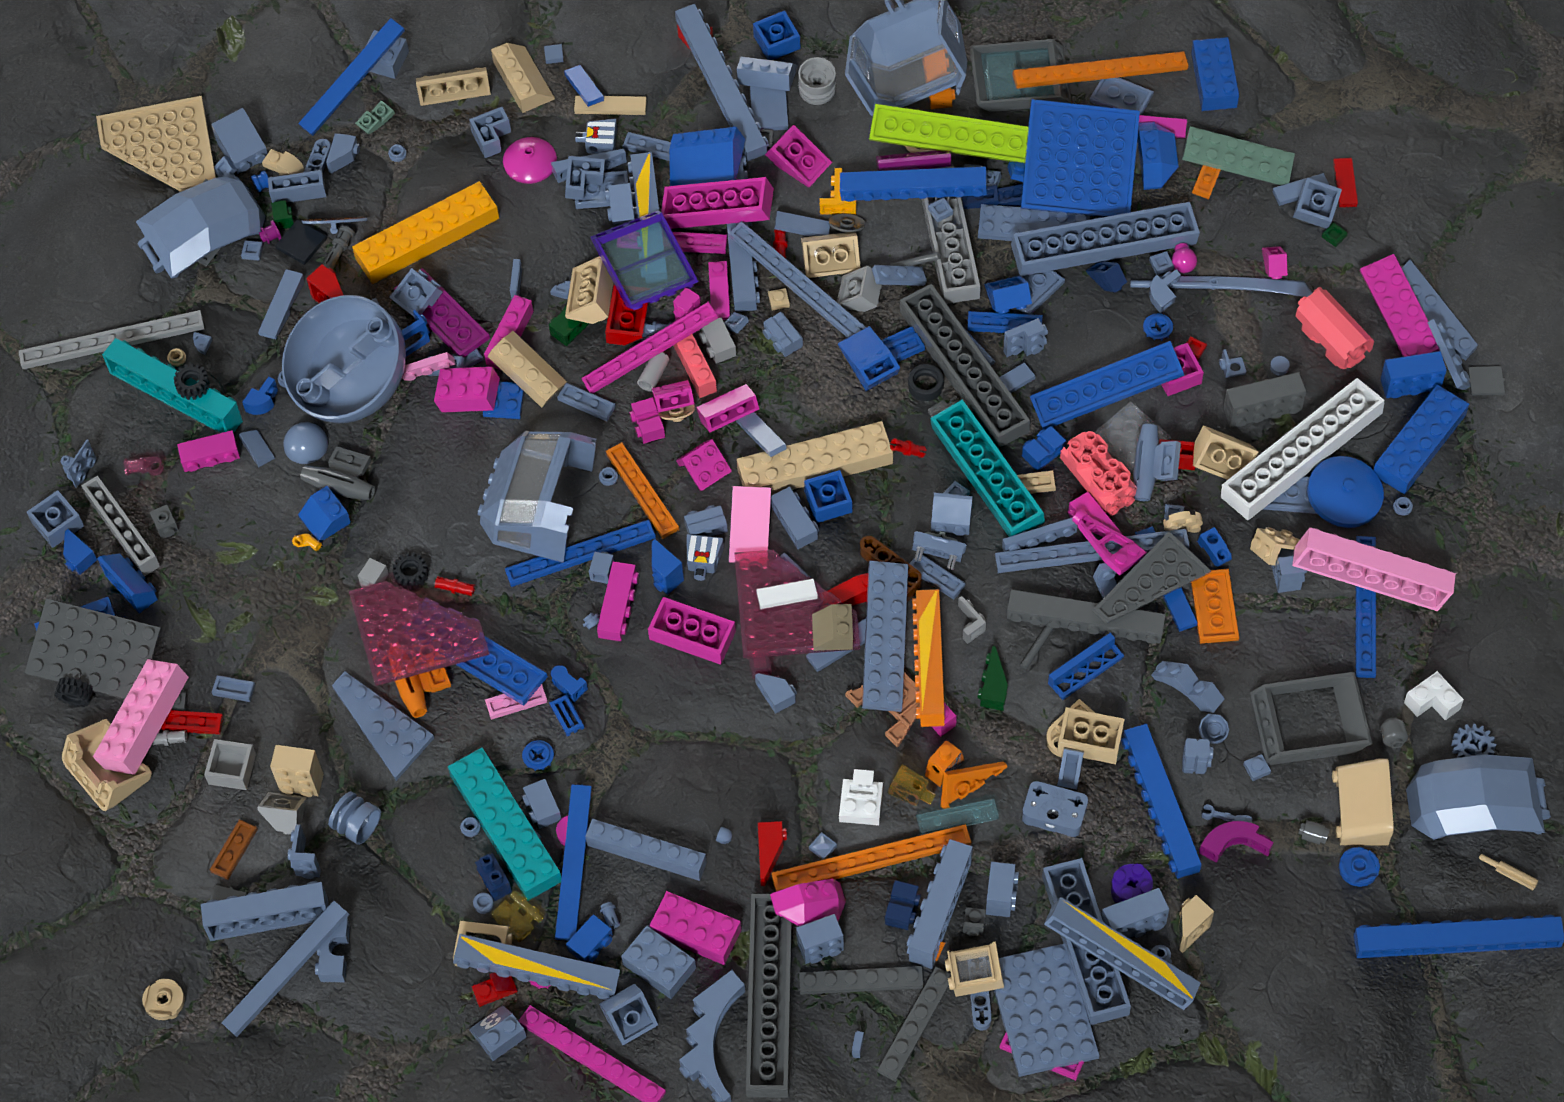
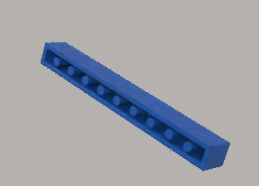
M1546 915L1542 918L1525 916L1522 919L1505 917L1501 920L1486 918L1481 921L1466 919L1461 922L1446 920L1434 924L1427 921L1416 925L1411 923H1402L1397 926L1382 924L1379 927L1362 925L1355 930L1354 942L1356 957L1370 958L1562 947L1564 931L1561 917H1555L1554 915Z

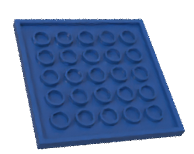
M1032 99L1021 208L1098 217L1130 213L1140 111Z

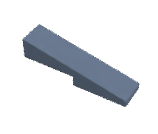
M624 149L582 156L605 159L604 171L627 162ZM568 159L551 162L552 172L557 182L565 181L567 179Z
M285 270L258 331L259 335L272 339L277 338L290 315V307L304 285L302 273Z

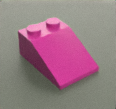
M795 125L791 126L765 153L778 168L808 188L832 163Z

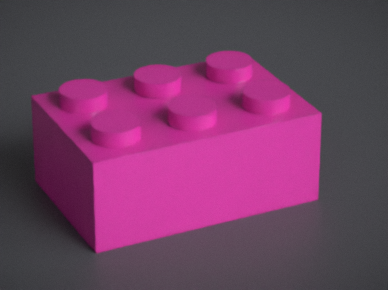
M493 367L440 369L434 402L441 412L492 411L495 407L500 378Z

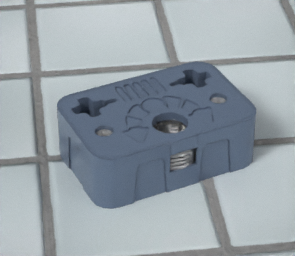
M1038 781L1032 782L1024 803L1022 821L1030 826L1065 834L1070 837H1077L1081 832L1082 823L1087 811L1088 797L1083 793Z

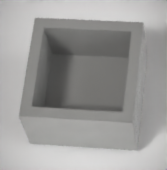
M214 739L204 774L208 785L247 790L256 758L253 745Z

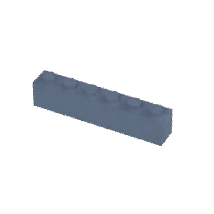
M592 819L585 836L587 846L698 881L701 880L707 864L706 854L595 819Z

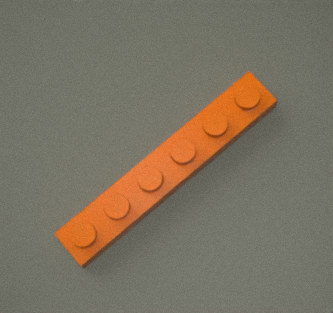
M621 442L606 450L607 457L662 539L679 531V526L623 443Z

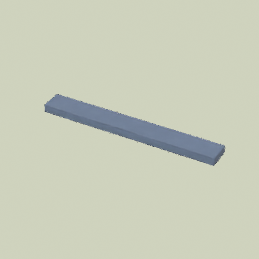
M333 901L223 1020L222 1024L238 1037L350 914Z

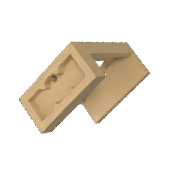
M460 921L454 955L459 934L468 936L470 933L494 935L503 944L507 945L512 944L513 935L510 934L508 926Z

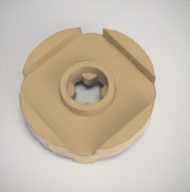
M1190 511L1169 515V520H1163L1165 531L1186 529L1187 532H1199L1203 524L1202 516L1199 512H1195L1196 515H1190Z
M159 979L155 981L156 983L151 986L149 985L144 991L142 998L147 1014L157 1020L176 1018L185 1002V996L181 987L170 979ZM164 995H167V999L169 1000L164 1004H161V1002L158 1001L159 998H163Z

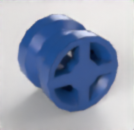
M262 171L257 176H251L258 193L264 188H269L268 176L265 171Z

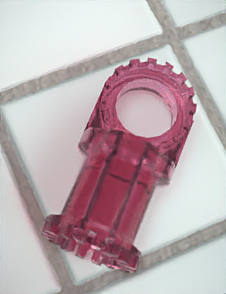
M157 456L140 457L135 460H128L127 458L123 463L125 465L124 468H126L124 469L126 475L141 472L142 474L149 473L152 476H157L164 470V465ZM159 463L157 469H150L151 464Z

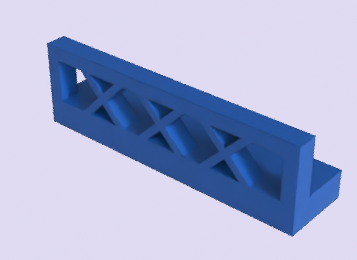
M1111 633L1107 634L1049 674L1048 684L1062 700L1124 658V654L1114 644L1115 637ZM1110 649L1117 655L1113 659L1104 658V654ZM1093 661L1101 662V667L1097 670L1089 669V664ZM1077 672L1086 673V677L1083 680L1073 679L1074 674ZM1062 682L1071 683L1070 689L1064 693L1058 687Z

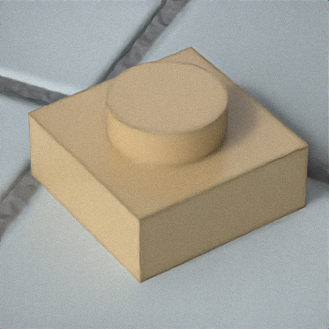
M786 288L768 291L772 311L790 307Z

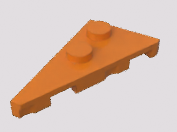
M997 762L944 772L940 807L947 810L950 808V803L958 798L962 800L969 793L986 784L984 780L992 775L997 776L1007 768V764L1005 762Z

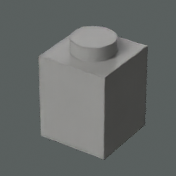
M369 558L359 573L358 578L362 588L367 591L378 592L389 574L386 565Z

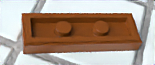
M239 819L210 868L211 873L229 880L257 832L256 826Z

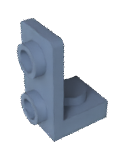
M1106 563L1099 564L1093 575L1103 599L1117 585L1114 579L1116 572Z

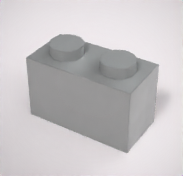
M718 318L701 328V333H699L700 339L703 344L706 343L708 356L710 358L713 357L715 363L736 356V346L722 318Z

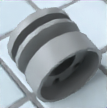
M820 57L804 61L798 72L800 96L804 101L813 105L829 102L836 91L835 67L830 61Z

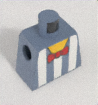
M616 119L589 121L586 132L576 131V142H584L586 152L591 154L614 151L617 137Z
M687 534V564L689 571H695L694 579L702 581L705 580L706 573L716 572L724 549L723 538Z

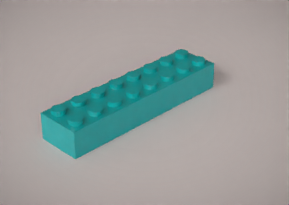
M115 338L102 354L110 374L219 433L232 430L234 433L243 422L237 402L232 397L223 396L217 389H206L207 393H201V398L196 396V400H193L192 397H190V400H187L186 396L182 398L174 384V376L177 370L170 364H163L155 356L150 357L142 349H135L125 340L120 341ZM189 378L186 380L185 385L192 386L198 381Z
M963 399L930 418L932 429L1009 537L1033 530L1045 523L1044 512Z
M480 748L449 765L450 777L479 821L482 829L526 900L529 901L561 883L559 869L484 749Z

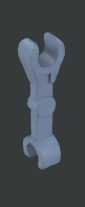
M1209 804L1204 805V810H1209L1211 813H1202L1203 819L1210 820L1216 817L1227 822L1245 821L1252 823V817L1234 816L1227 812L1214 811L1213 806Z

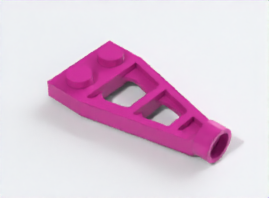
M1083 509L1074 515L1072 521L1078 525L1079 530L1102 560L1118 575L1123 574L1137 564L1147 554L1134 541L1091 518ZM1096 529L1106 536L1097 540L1091 532ZM1109 541H1114L1123 548L1115 554H1111L1105 547V544Z

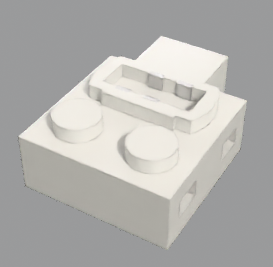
M854 769L853 780L843 779L839 822L879 825L883 783L874 782V771Z

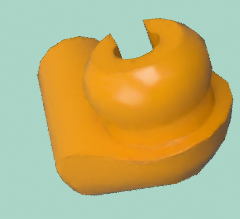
M310 534L297 535L292 539L293 545L297 547L310 546L315 551H318L322 546V543Z

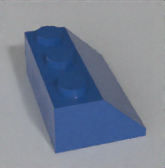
M120 553L103 555L97 558L106 578L138 613H141L157 601L155 587L150 582L147 584L144 581L145 577L139 570L135 571L132 568L134 565L129 558L126 557L124 559Z

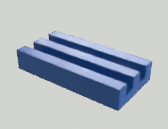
M567 694L549 703L567 737L572 732H578V729H584V724ZM563 701H565L568 705L571 713L573 714L576 722L578 723L577 725H574L573 721L571 720L568 712L566 711L562 703ZM556 704L559 705L561 711L563 712L571 728H567L563 718L561 717L558 709L555 706Z

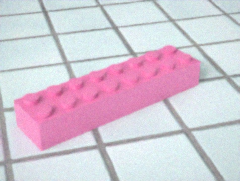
M1309 528L1295 546L1292 565L1438 611L1454 593L1456 573L1315 528Z

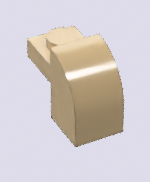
M271 149L262 162L263 167L278 172L279 176L304 172L302 163L286 151L282 154Z

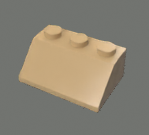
M856 232L801 238L806 277L845 274L860 269Z
M1203 425L1194 445L1193 466L1228 480L1254 460L1259 451L1249 443Z

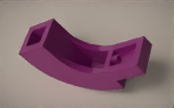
M1232 821L1214 828L1201 844L1199 854L1217 863L1228 847L1242 844L1268 856L1274 842L1269 837L1258 834V825L1245 821Z

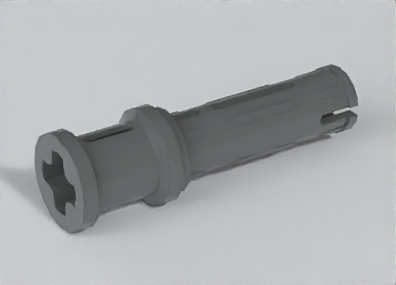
M340 226V232L337 238L333 239V247L323 264L326 268L333 269L341 253L348 248L350 238L355 235L351 228Z

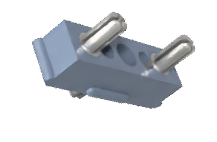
M917 531L914 532L912 550L916 551V561L918 555V561H921L923 553L949 559L948 569H950L951 561L953 560L951 570H953L955 562H961L967 545L958 542L954 538L945 536V532L942 531L939 534Z

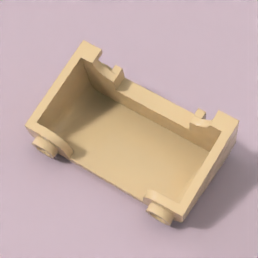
M107 719L67 735L62 753V761L65 767L103 811L113 808L147 783L152 774L150 768L141 763L136 774L131 775L105 770L94 759L93 756L111 725Z
M1375 759L1337 766L1336 770L1332 771V782L1336 783V786L1339 788L1341 821L1340 825L1336 826V838L1340 839V845H1389L1393 834L1389 760Z

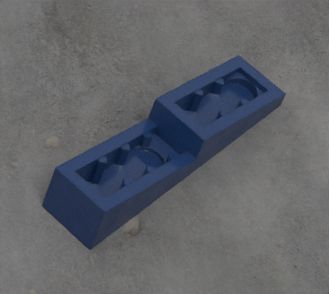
M1023 184L999 189L997 185L987 187V195L979 197L963 196V209L981 208V204L1021 206Z

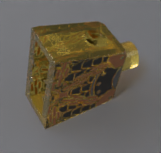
M903 764L887 792L914 806L918 804L919 800L931 805L936 795L926 789L929 783L927 779Z

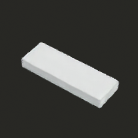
M814 579L756 589L760 609L817 599Z

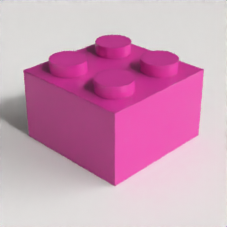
M1188 343L1174 347L1184 376L1161 384L1167 396L1202 384L1204 372Z

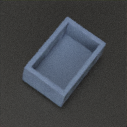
M1157 888L1104 908L1101 917L1106 925L1122 933L1127 938L1134 936L1138 938L1152 929L1154 931L1162 929L1167 923L1169 907L1160 889Z
M648 926L642 930L621 956L625 967L670 999L673 998L696 969L695 959Z

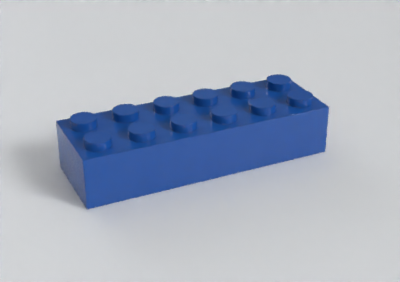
M1436 385L1375 463L1374 471L1379 479L1405 495L1464 419L1469 403L1441 386Z

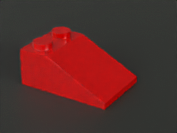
M323 264L306 278L311 296L318 303L333 297L344 296L336 278V273L333 269L326 268Z

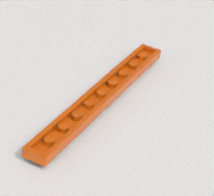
M1183 51L1013 70L1012 75L1016 89L1182 71L1187 70L1189 65Z
M965 824L771 874L777 892L797 884L828 879L835 880L941 853L944 845H948L949 839L969 846L971 845V840Z

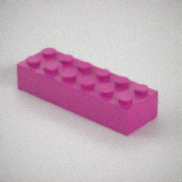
M766 177L667 186L664 189L661 213L665 217L670 229L740 223L741 221L770 220L774 188Z

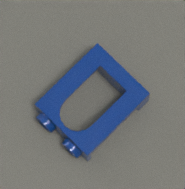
M413 310L415 322L401 330L404 341L418 332L422 335V338L406 348V356L430 342L428 335L430 331L426 326L427 320L422 314L419 315L416 310Z

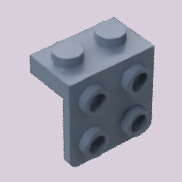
M296 824L295 830L291 832L292 848L288 850V860L291 861V868L294 869L296 876H302L307 879L320 877L321 869L316 855L304 853L306 837L301 824Z

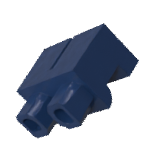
M493 853L487 854L475 862L477 872L494 901L512 893L510 883Z

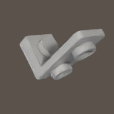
M961 596L958 598V606L972 621L963 629V640L968 644L986 631V619L981 613L978 614L974 610L973 604L968 599L965 600Z

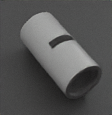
M661 352L648 360L637 384L644 390L652 391V388L656 387L670 360L669 357Z

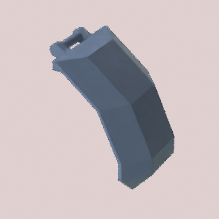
M229 177L213 178L173 195L137 220L136 223L145 236L138 242V246L146 253L155 273H160L166 269L171 278H177L182 271L211 251L244 237L259 234L266 216L250 190L241 180ZM150 244H151V246L153 247V249L155 250V252H156V254L158 255V257L160 258L159 261H158L157 257L155 256L154 252L152 251V249L150 248V246H149Z
M1478 755L1438 760L1421 765L1406 788L1411 826L1433 840L1448 835L1490 830L1534 832L1537 835L1545 833L1543 820L1551 817L1550 811L1547 810L1544 793L1545 780L1543 778H1536L1533 759L1525 757Z

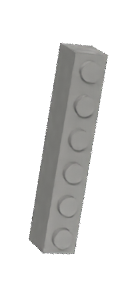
M96 476L81 485L87 499L138 570L146 576L159 568L160 565L156 556L100 478Z

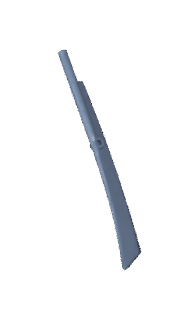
M1180 276V280L1170 287L1253 290L1308 297L1312 294V291L1304 281L1250 277ZM1130 280V287L1150 288L1152 281Z

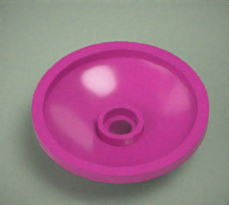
M527 137L515 141L506 149L503 156V165L506 173L515 181L527 184L537 183L549 177L553 173L551 162L557 161L556 152L552 145L536 137Z

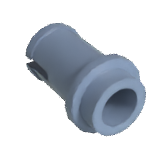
M612 902L602 904L600 906V913L604 915L607 926L611 929L612 926L614 929L619 927L620 923L614 910L616 908Z

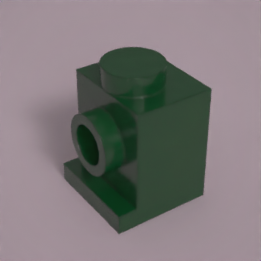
M286 200L271 203L277 229L290 228L294 222L291 207H287Z

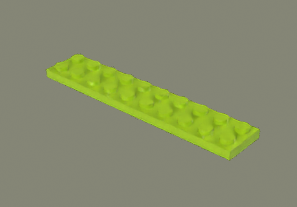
M875 104L869 140L1025 164L1028 127Z

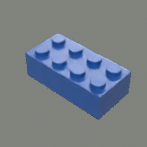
M1228 37L1193 40L1191 55L1201 110L1237 108L1239 92Z

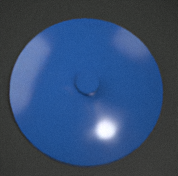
M1346 456L1332 457L1322 461L1313 470L1307 484L1308 499L1315 512L1327 522L1340 527L1352 528L1370 522L1379 512L1384 499L1383 486L1375 471L1364 462Z

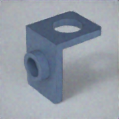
M1226 349L1223 350L1222 358L1219 359V365L1221 370L1224 371L1225 378L1246 374L1243 359L1241 357L1229 359ZM1237 363L1241 368L1238 371H1232L1230 365Z

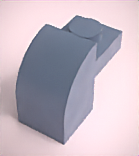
M1177 269L1172 273L1171 271L1167 272L1162 279L1156 275L1151 282L1149 290L1150 301L1160 313L1175 303L1176 296L1169 288L1180 280L1181 274Z

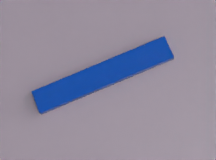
M1152 526L1135 532V535L1156 532ZM1182 588L1163 596L1179 632L1197 626V620Z

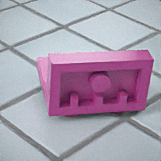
M713 439L706 440L676 460L679 466L686 467L700 491L731 472L730 467Z

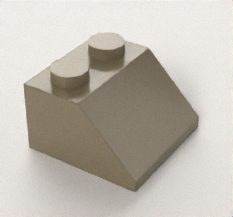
M833 604L812 614L813 651L853 650L851 604Z

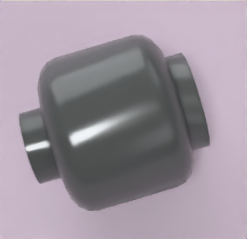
M1388 718L1380 726L1382 741L1386 746L1400 748L1408 740L1407 729L1403 721L1397 718Z

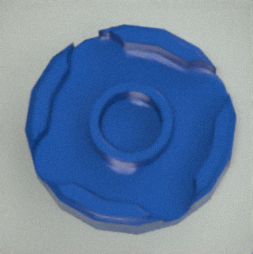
M1354 847L1343 853L1338 868L1344 881L1350 885L1362 887L1368 886L1375 881L1379 873L1380 864L1372 851H1368L1363 847Z

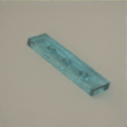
M989 799L918 814L916 819L920 835H925L965 824L969 826L997 820L999 815L995 800Z

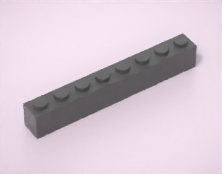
M1011 590L1007 609V619H1011L1014 622L1024 621L1030 622L1033 625H1047L1049 623V626L1052 628L1061 627L1071 631H1086L1090 634L1099 633L1107 635L1111 633L1114 637H1124L1132 641L1142 640L1150 644L1161 643L1165 614L1134 610L1105 624L1092 611L1099 603Z

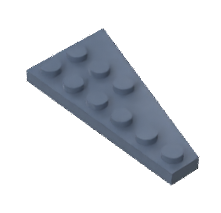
M1409 260L1401 269L1428 321L1436 319L1446 324L1448 329L1446 332L1455 344L1454 350L1456 354L1466 361L1477 349L1478 344L1413 262Z
M345 671L332 685L342 703L349 710L353 719L357 722L374 750L397 781L431 743L434 735Z

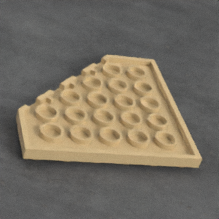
M202 96L96 116L100 145L103 150L182 192L199 185L205 179L211 180L216 178Z

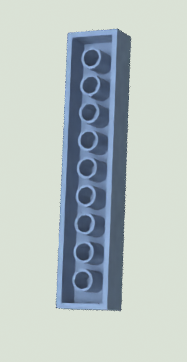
M1186 202L1015 233L1012 237L1011 247L1019 274L1024 276L1172 249L1180 243L1194 245L1197 244L1200 232L1191 204Z

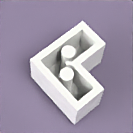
M1437 671L1407 692L1404 703L1417 717L1430 707H1433L1444 720H1447L1461 709L1464 699Z

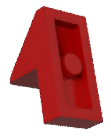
M490 973L491 979L472 986L479 1007L517 993L512 976L500 977L497 973Z

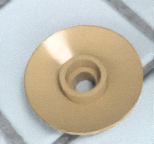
M690 405L659 412L658 415L661 419L680 422L694 412L695 406Z

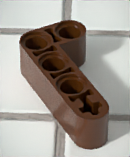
M865 536L861 539L860 555L867 562L879 561L908 564V603L916 594V590L921 588V573L874 537Z

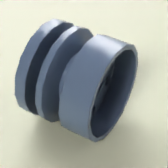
M348 792L335 805L328 825L331 829L337 830L339 834H345L347 839L360 845L374 832L381 817V810L370 802L364 803V799L358 797L357 794Z

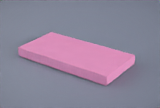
M733 486L729 563H768L771 488Z

